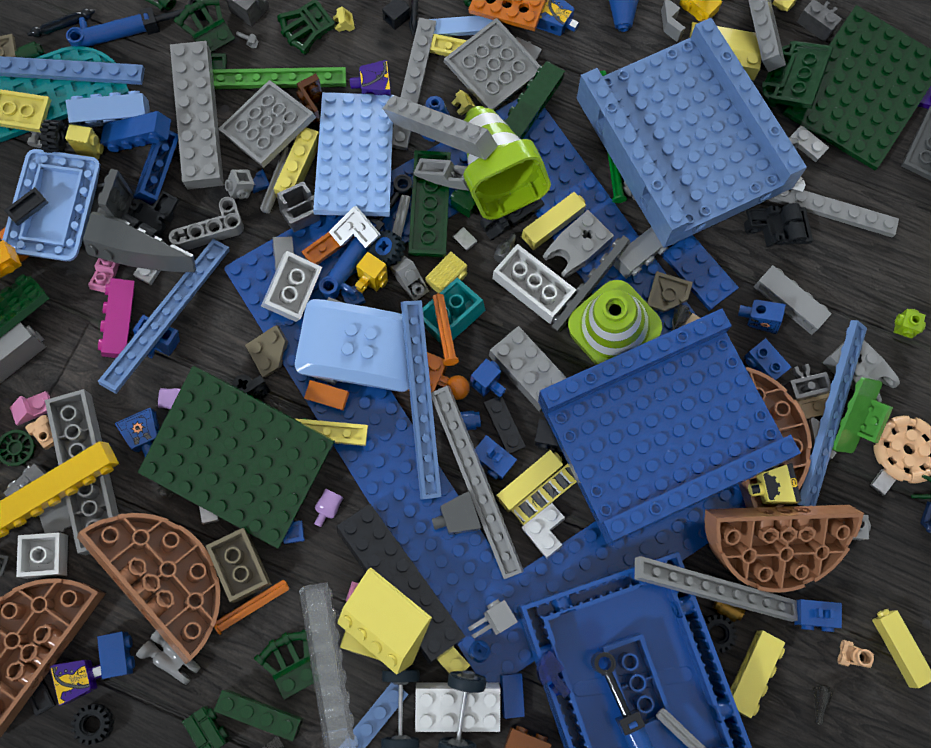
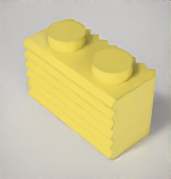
M69 124L65 139L76 154L94 157L98 160L100 154L104 151V145L100 144L101 140H99L95 131L90 127Z
M450 251L426 276V283L437 293H440L456 278L462 281L466 277L467 264Z

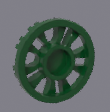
M11 430L0 437V461L14 467L25 465L30 458H33L34 450H36L33 437L23 430ZM15 433H19L17 440H14L13 437ZM9 437L11 441L8 442L5 438ZM29 440L30 445L25 446V443ZM2 443L7 444L6 449H1ZM22 454H26V458L22 459ZM10 456H12L11 463L6 461Z

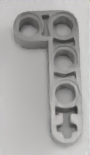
M224 197L220 200L219 208L222 216L172 230L169 234L170 242L186 251L207 245L212 239L220 241L240 235L244 230V225L235 200L232 197ZM233 206L230 210H225L227 207ZM237 222L236 226H230L232 223ZM214 228H219L218 231L212 232ZM201 233L200 236L194 237L195 234Z

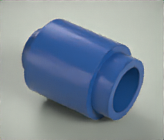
M474 410L460 412L467 431L476 430V427H481L479 412H474Z

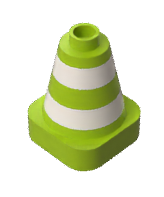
M483 106L471 108L466 113L464 121L488 129L498 145L486 160L466 153L468 166L464 171L463 177L482 217L489 220L498 219L542 198L549 191L551 182L535 144L528 139H519L493 109Z
M612 280L604 284L572 312L568 322L572 339L595 365L660 337L662 331V322L658 314L631 285L621 280ZM612 305H619L621 313L614 316L610 314L609 308Z

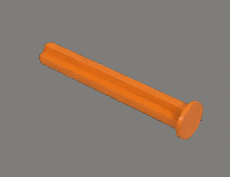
M437 293L433 295V302L444 354L443 364L445 366H452L457 364L459 359L455 354L444 295Z
M281 580L216 620L214 628L217 633L221 635L223 630L288 591L289 586L287 582Z

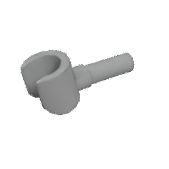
M239 31L236 32L237 36L247 40L249 47H257L259 41L254 34L245 35Z

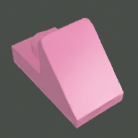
M44 391L28 399L20 396L10 407L16 425H21L46 414L45 400L50 399L49 393Z

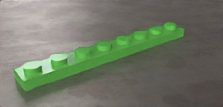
M346 67L213 69L214 88H262L269 80L280 88H298V82L315 73L320 80L321 87H346Z

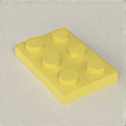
M0 89V126L40 132L41 124L46 120L51 99L47 96Z

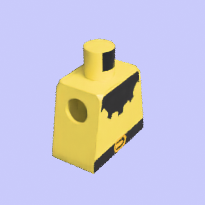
M792 463L761 473L756 477L757 483L748 485L750 496L760 495L763 504H796L801 502Z

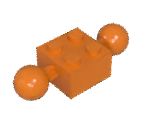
M427 352L431 393L436 391L439 386H450L455 400L465 398L470 391L468 380L460 375L452 376L451 378L443 376L447 369V366L443 364L444 359Z

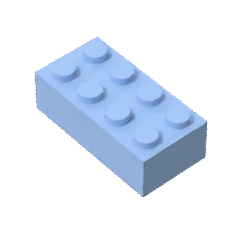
M129 91L126 95L114 92L109 93V96L103 97L101 94H92L90 98L72 96L71 99L66 100L69 123L85 127L104 126L105 123L150 113L149 101L140 91Z

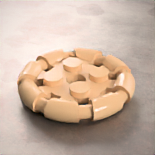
M897 416L889 419L879 442L873 446L877 462L885 468V472L898 481L902 482L905 480L908 483L928 481L922 478V475L931 476V457H928L931 453V425L919 418L912 419L909 416ZM907 426H912V429L907 430ZM926 434L930 440L926 442L922 435ZM884 443H889V448H886ZM904 445L912 449V454H907L904 451ZM888 458L894 463L893 465L889 462ZM923 465L926 470H921L919 466ZM904 468H909V472L905 473Z

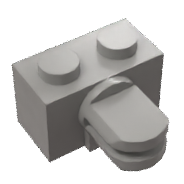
M497 599L487 606L489 610L483 613L485 617L468 627V629L471 631L487 621L489 625L472 635L473 638L478 637L491 628L495 635L518 621L506 601L500 602Z

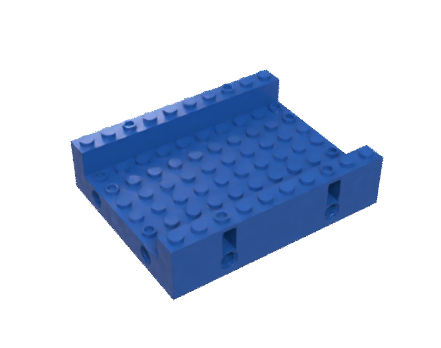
M719 309L557 382L539 392L538 403L607 545L801 454L791 435L783 438L727 335V331L732 325L723 309Z
M679 552L652 559L685 569ZM634 566L551 596L517 606L564 748H630L615 718L622 714L605 676L594 671L591 666L592 656L600 651L610 653L615 658L616 668L612 673L629 710L635 709L639 711L645 724L644 728L654 748H688L656 717V714L662 708L666 709L706 748H752L695 595L636 580ZM606 657L600 658L598 662L601 669H605L608 665Z

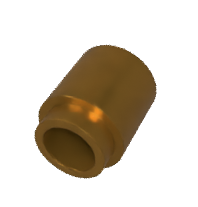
M715 601L713 605L717 613L728 617L733 622L737 619L740 621L745 613L743 608Z

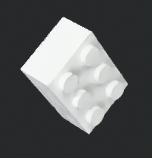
M286 251L281 258L261 307L297 322L302 317L322 267Z

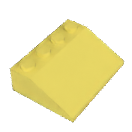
M692 22L691 32H690V38H691V35H692V32H693V29H694L695 24H698V23H696V22ZM717 26L750 79L755 80L761 66V55L756 33Z
M369 568L344 605L337 623L397 675L413 664L432 617L375 570Z

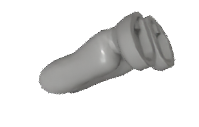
M156 630L152 634L151 639L163 647V651L149 640L139 649L136 656L140 659L152 657L153 663L157 667L187 685L191 679L180 669L181 666L184 664L194 673H197L201 667L193 659L185 664Z

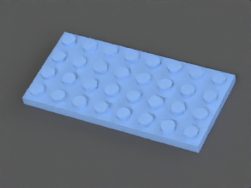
M322 92L314 215H346L354 206H357L365 216L390 217L393 122L382 108L394 95Z

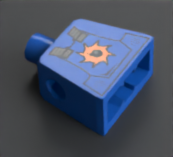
M754 300L752 307L740 305L738 316L749 318L747 324L749 327L777 334L782 323L786 304Z
M148 408L115 423L131 450L135 452L143 451L146 457L160 430L156 412Z

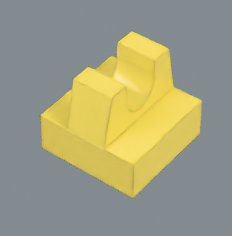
M344 7L336 9L337 14L333 16V20L338 24L335 29L339 32L354 30L352 13Z
M462 90L455 94L456 98L452 104L455 107L461 104L460 109L457 110L458 114L463 115L471 108L476 107L469 94Z

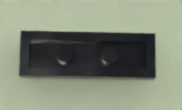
M497 396L484 402V406L504 449L509 454L524 449L526 446L503 397L499 398Z

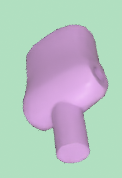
M160 388L158 408L171 409L180 389Z
M325 489L315 505V510L319 515L314 524L321 527L326 517L334 518L343 497Z

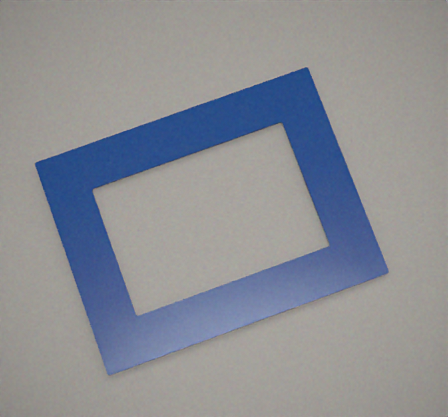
M517 99L495 111L502 120L506 121L510 108L517 105ZM544 108L524 137V139L531 140L535 144L551 182L549 191L541 198L545 205L537 210L536 216L538 218L571 193L575 192L585 200L586 207L584 213L589 210L614 235L611 244L585 267L576 271L582 281L586 283L589 279V273L593 268L597 269L601 264L600 259L605 253H610L613 249L611 246L618 237L621 239L624 235L631 243L639 236ZM439 143L427 150L451 152V161L454 165L468 166L466 152L446 144ZM414 158L391 171L390 197L394 193V179L400 174L408 175L413 184ZM400 185V186H399V188H406V187H407L406 185ZM449 187L448 218H450V217L454 216L455 214L459 213V212L456 211L455 209L451 208V200H450V197H451L453 191H454V190H458V189H454V188H450V187ZM412 194L409 196L411 200L401 236L405 244L409 242ZM400 198L390 210V217H385L382 221L385 224V230H393ZM320 215L319 221L296 232L289 229L277 237H292L294 254L306 259L301 251L328 233L345 215ZM578 216L576 219H574L572 222L566 225L563 229H561L559 232L553 235V240L555 241L556 238L580 216ZM273 239L226 265L224 268L263 333L275 325L280 326L288 341L282 357L283 365L303 397H305L310 380L349 392L344 411L307 399L305 400L318 421L368 425L366 446L334 443V447L368 502L373 506L465 635L464 640L457 645L475 674L485 677L486 682H499L500 685V675L518 673L534 662L517 606L634 567L635 558L639 556L654 559L666 554L679 552L683 561L708 544L704 520L705 509L746 508L739 484L609 545H607L595 521L563 542V547L548 559L543 555L523 569L524 572L504 579L492 548L481 530L449 535L446 527L434 529L431 519L441 516L440 506L458 497V494L439 466L442 497L420 499L413 424L391 390L337 381L334 386L312 376L299 374L296 371L295 359L305 310L301 319L295 322L261 307L275 275ZM351 241L318 264L322 269L308 302L313 299L327 300L321 295L319 282L323 277L327 276ZM656 259L648 266L644 264L641 267L642 270L636 276L631 275L627 279L613 265L592 291V295L607 282L621 280L631 285L647 303L656 271L666 273ZM355 268L351 275L357 272V268ZM327 286L325 290L328 291L333 286ZM687 302L664 313L655 311L662 322L661 336L684 326L691 314H695ZM612 305L609 308L610 314L614 316L619 315L621 307L619 305ZM497 599L500 602L505 600L518 622L495 635L491 628L478 637L473 638L472 635L486 627L489 623L486 621L469 631L468 627L485 617L483 613L489 610L487 606ZM477 640L486 642L490 647V655L482 663L473 661L469 656V648Z

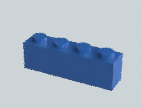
M159 111L105 123L100 144L107 147L109 151L118 152L119 150L132 149L133 147L168 140L171 119Z
M169 130L168 140L152 143L133 198H138L149 205L157 201L178 142V134Z

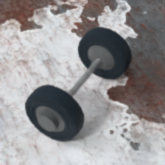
M406 668L397 675L392 670L382 671L383 682H392L394 685H399L398 735L382 738L381 748H419V738L402 735L403 685L419 681V670Z
M472 671L450 672L448 686L455 690L463 691L457 737L441 738L438 748H477L474 742L461 738L467 693L484 692L486 678Z

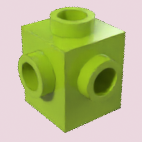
M906 309L897 315L894 333L908 338H913L917 334L922 333L926 326V322H924L926 315L919 313L915 309Z

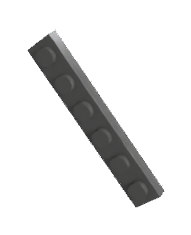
M623 235L621 239L618 237L611 246L613 249L609 254L605 253L600 259L601 264L597 269H592L588 275V281L585 284L582 283L577 288V295L566 302L564 305L565 310L562 314L558 313L554 317L552 327L558 332H561L569 322L572 312L588 298L629 246L630 240Z

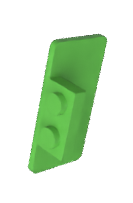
M861 377L856 383L855 393L848 403L845 417L840 422L841 427L836 435L833 450L853 453L860 437L874 443L879 442L893 407L876 400L882 387L881 381Z

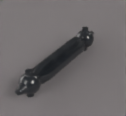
M84 8L81 12H73L48 21L40 27H32L27 35L38 38L41 34H49L79 23L80 17L90 19L95 13V9Z

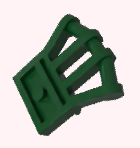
M195 0V3L187 4L179 17H175L173 20L179 27L191 35L195 42L207 41L211 53L235 40L225 20L222 18L219 0ZM215 5L217 21H213L205 6ZM198 9L201 10L209 23L204 28L194 13ZM189 15L199 31H193L184 23Z
M312 0L297 10L277 15L283 37L288 39L287 42L290 46L296 47L304 55L309 53L310 47L317 39H321V36L336 27L334 21L318 0ZM298 18L294 22L287 25L288 20ZM304 24L307 25L302 30L298 31L295 34H292V32L297 28L301 27ZM312 33L304 44L299 41Z
M302 629V632L283 633L282 637L277 640H270L265 649L254 657L255 661L272 674L283 699L322 679L310 655L308 629ZM303 640L304 658L300 659L292 641ZM285 644L295 662L287 666L279 650V647ZM272 652H274L282 669L280 671L274 669L266 661Z

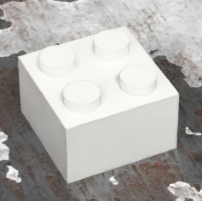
M63 533L18 535L16 577L28 579L67 576L68 535Z

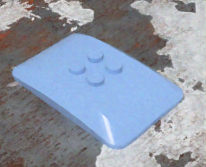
M39 149L30 150L25 156L13 203L34 187L49 203L19 226L8 217L2 240L14 247L19 255L61 261L74 260L79 253L89 220L100 172L99 161L89 156L61 152L47 153Z
M310 300L306 305L295 359L296 371L306 376L398 392L409 390L402 314L328 300Z

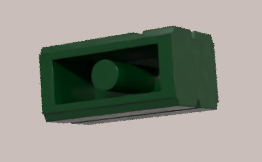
M208 706L202 707L182 721L197 748H221L229 742L227 739L229 734L223 725L220 727L216 719L218 716L212 707L210 709Z

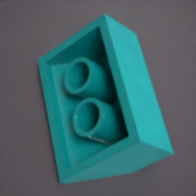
M456 278L440 292V294L444 295L452 339L454 340L486 311L484 302L459 278ZM432 299L423 307L424 326L442 345Z

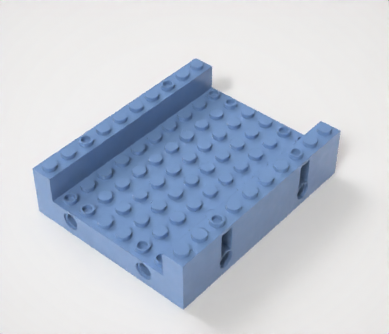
M712 18L695 24L691 38L605 76H602L598 68L582 74L580 77L577 100L663 248L792 189L807 168Z

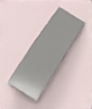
M420 158L414 171L415 176L442 186L469 191L463 177L467 166L454 165L451 160Z

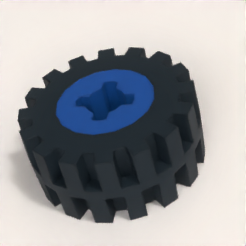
M382 230L380 231L381 235L369 246L371 247L369 253L387 266L396 265V261L400 262L402 260L400 257L405 254L403 253V250H405L403 245L405 243L394 232Z

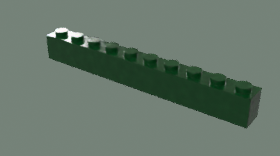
M548 61L545 62L543 67L539 66L535 74L536 77L528 82L527 90L519 95L517 105L510 108L506 121L503 120L519 139H524L563 81L565 71ZM458 189L453 191L450 197L451 208L470 218L477 208L470 190Z

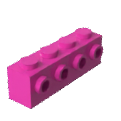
M111 278L110 284H106L105 295H108V302L103 303V313L106 314L105 321L101 320L100 332H103V339L98 341V350H101L102 357L117 358L128 344L135 281Z

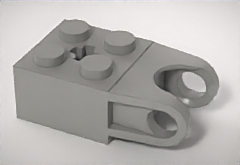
M587 210L556 238L544 253L543 258L548 260L555 256L564 257L568 264L562 271L561 276L567 278L582 267H585L611 244L614 235Z
M864 340L850 389L855 391V385L861 377L881 381L891 388L897 387L900 384L897 375L887 362ZM844 343L822 362L834 375ZM880 393L878 394L876 399L879 402L882 401Z

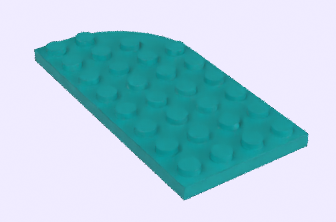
M82 46L65 47L36 57L37 59L116 63L103 52ZM0 76L1 90L49 97L51 104L46 117L49 120L68 118L66 100L71 99L72 96L90 98L92 94H101L103 97L109 96V93L119 92L121 95H126L129 92L127 84ZM0 126V142L30 131Z

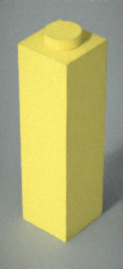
M575 192L571 193L523 229L522 238L532 250H535L584 213L586 207L585 200Z
M549 450L496 495V499L509 513L511 509L563 466L561 463L563 461L558 453H553Z
M884 609L878 612V617L872 619L908 686L910 688H920L930 683L931 669L898 610L889 611V609Z

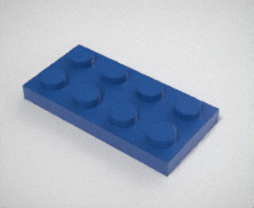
M693 235L678 241L661 255L681 279L693 282L691 291L709 311L739 288Z

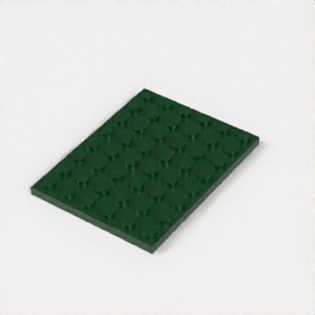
M856 5L829 44V46H833V51L812 109L789 105L783 115L875 171L931 86V49Z
M192 366L138 473L239 528H245L246 532L278 549L284 541L335 440L197 366Z

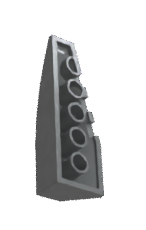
M94 211L90 214L83 237L87 255L136 268L171 272L196 271L193 254L173 244L169 246L163 239L157 236L153 238L147 235L146 231L141 228L137 230L131 227V223L126 220Z

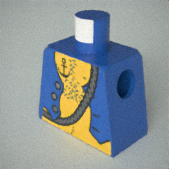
M547 0L536 28L561 36L566 28L575 32L579 22L572 19L575 9L565 0Z

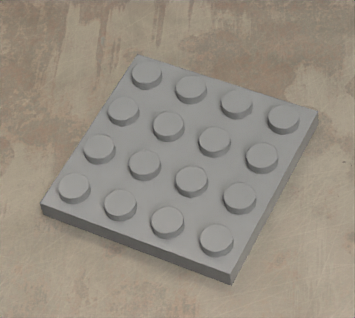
M498 18L494 19L444 58V63L485 108L493 110L497 109L527 85L531 79H534L536 71L540 66Z
M269 80L218 129L225 137L264 168L316 116L312 111Z

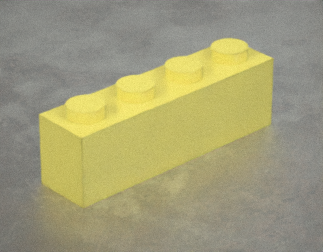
M306 127L297 135L273 188L276 197L277 193L305 180L318 150V131Z
M763 630L756 632L730 689L739 714L747 718H752V716L757 714L760 707L758 704L759 700L768 690V680L776 672V662L782 658L785 652V648H783L785 642Z

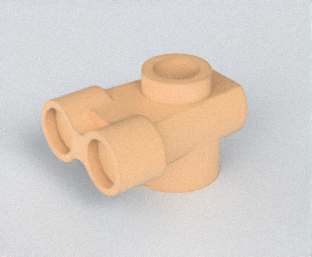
M47 415L40 416L35 422L25 427L29 435L34 436L45 450L54 446Z
M841 641L838 664L872 667L874 654L871 651L856 647L853 642Z

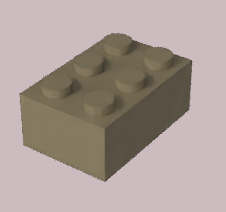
M241 528L206 545L229 602L236 603L272 585L251 536L246 532L245 528Z

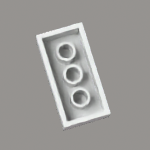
M518 244L493 271V280L549 324L552 323L558 313H561L565 308L566 302L573 298L576 292L574 287Z
M486 682L484 692L467 693L462 732H500L499 682ZM416 683L415 732H458L463 691L449 687L448 683Z

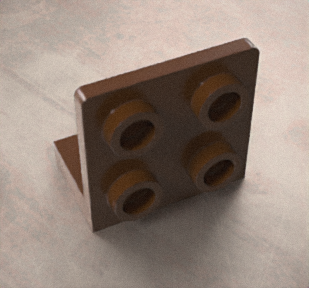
M315 73L297 83L298 91L296 93L300 99L299 102L316 116L311 124H316L319 129L320 117L314 103L319 102L322 98L320 80Z

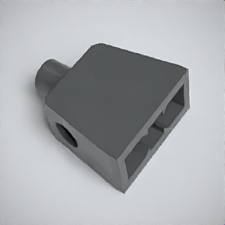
M469 491L441 505L442 515L431 519L435 530L446 527L449 535L481 530Z

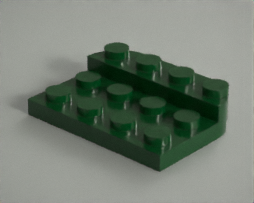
M790 41L789 45L782 47L786 65L770 71L765 82L763 81V98L766 104L772 107H776L778 103L812 109L829 63L833 46Z
M22 274L15 280L16 283L0 291V338L50 299L43 288L31 276L26 277Z

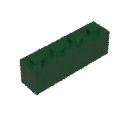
M227 689L221 691L214 712L290 741H294L297 738L304 719Z

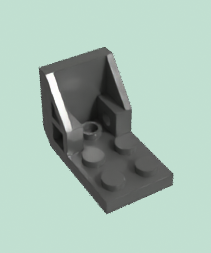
M110 169L109 174L104 179V183L97 184L90 214L94 211L119 219L124 214H128L134 193L118 170Z

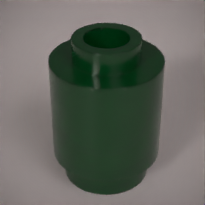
M35 41L23 45L15 51L16 57L36 58L45 54L41 44H37Z

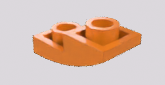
M310 380L304 399L344 411L349 392Z

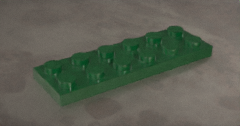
M415 150L408 254L410 256L446 257L449 187L414 175V171L420 158L451 160V152Z

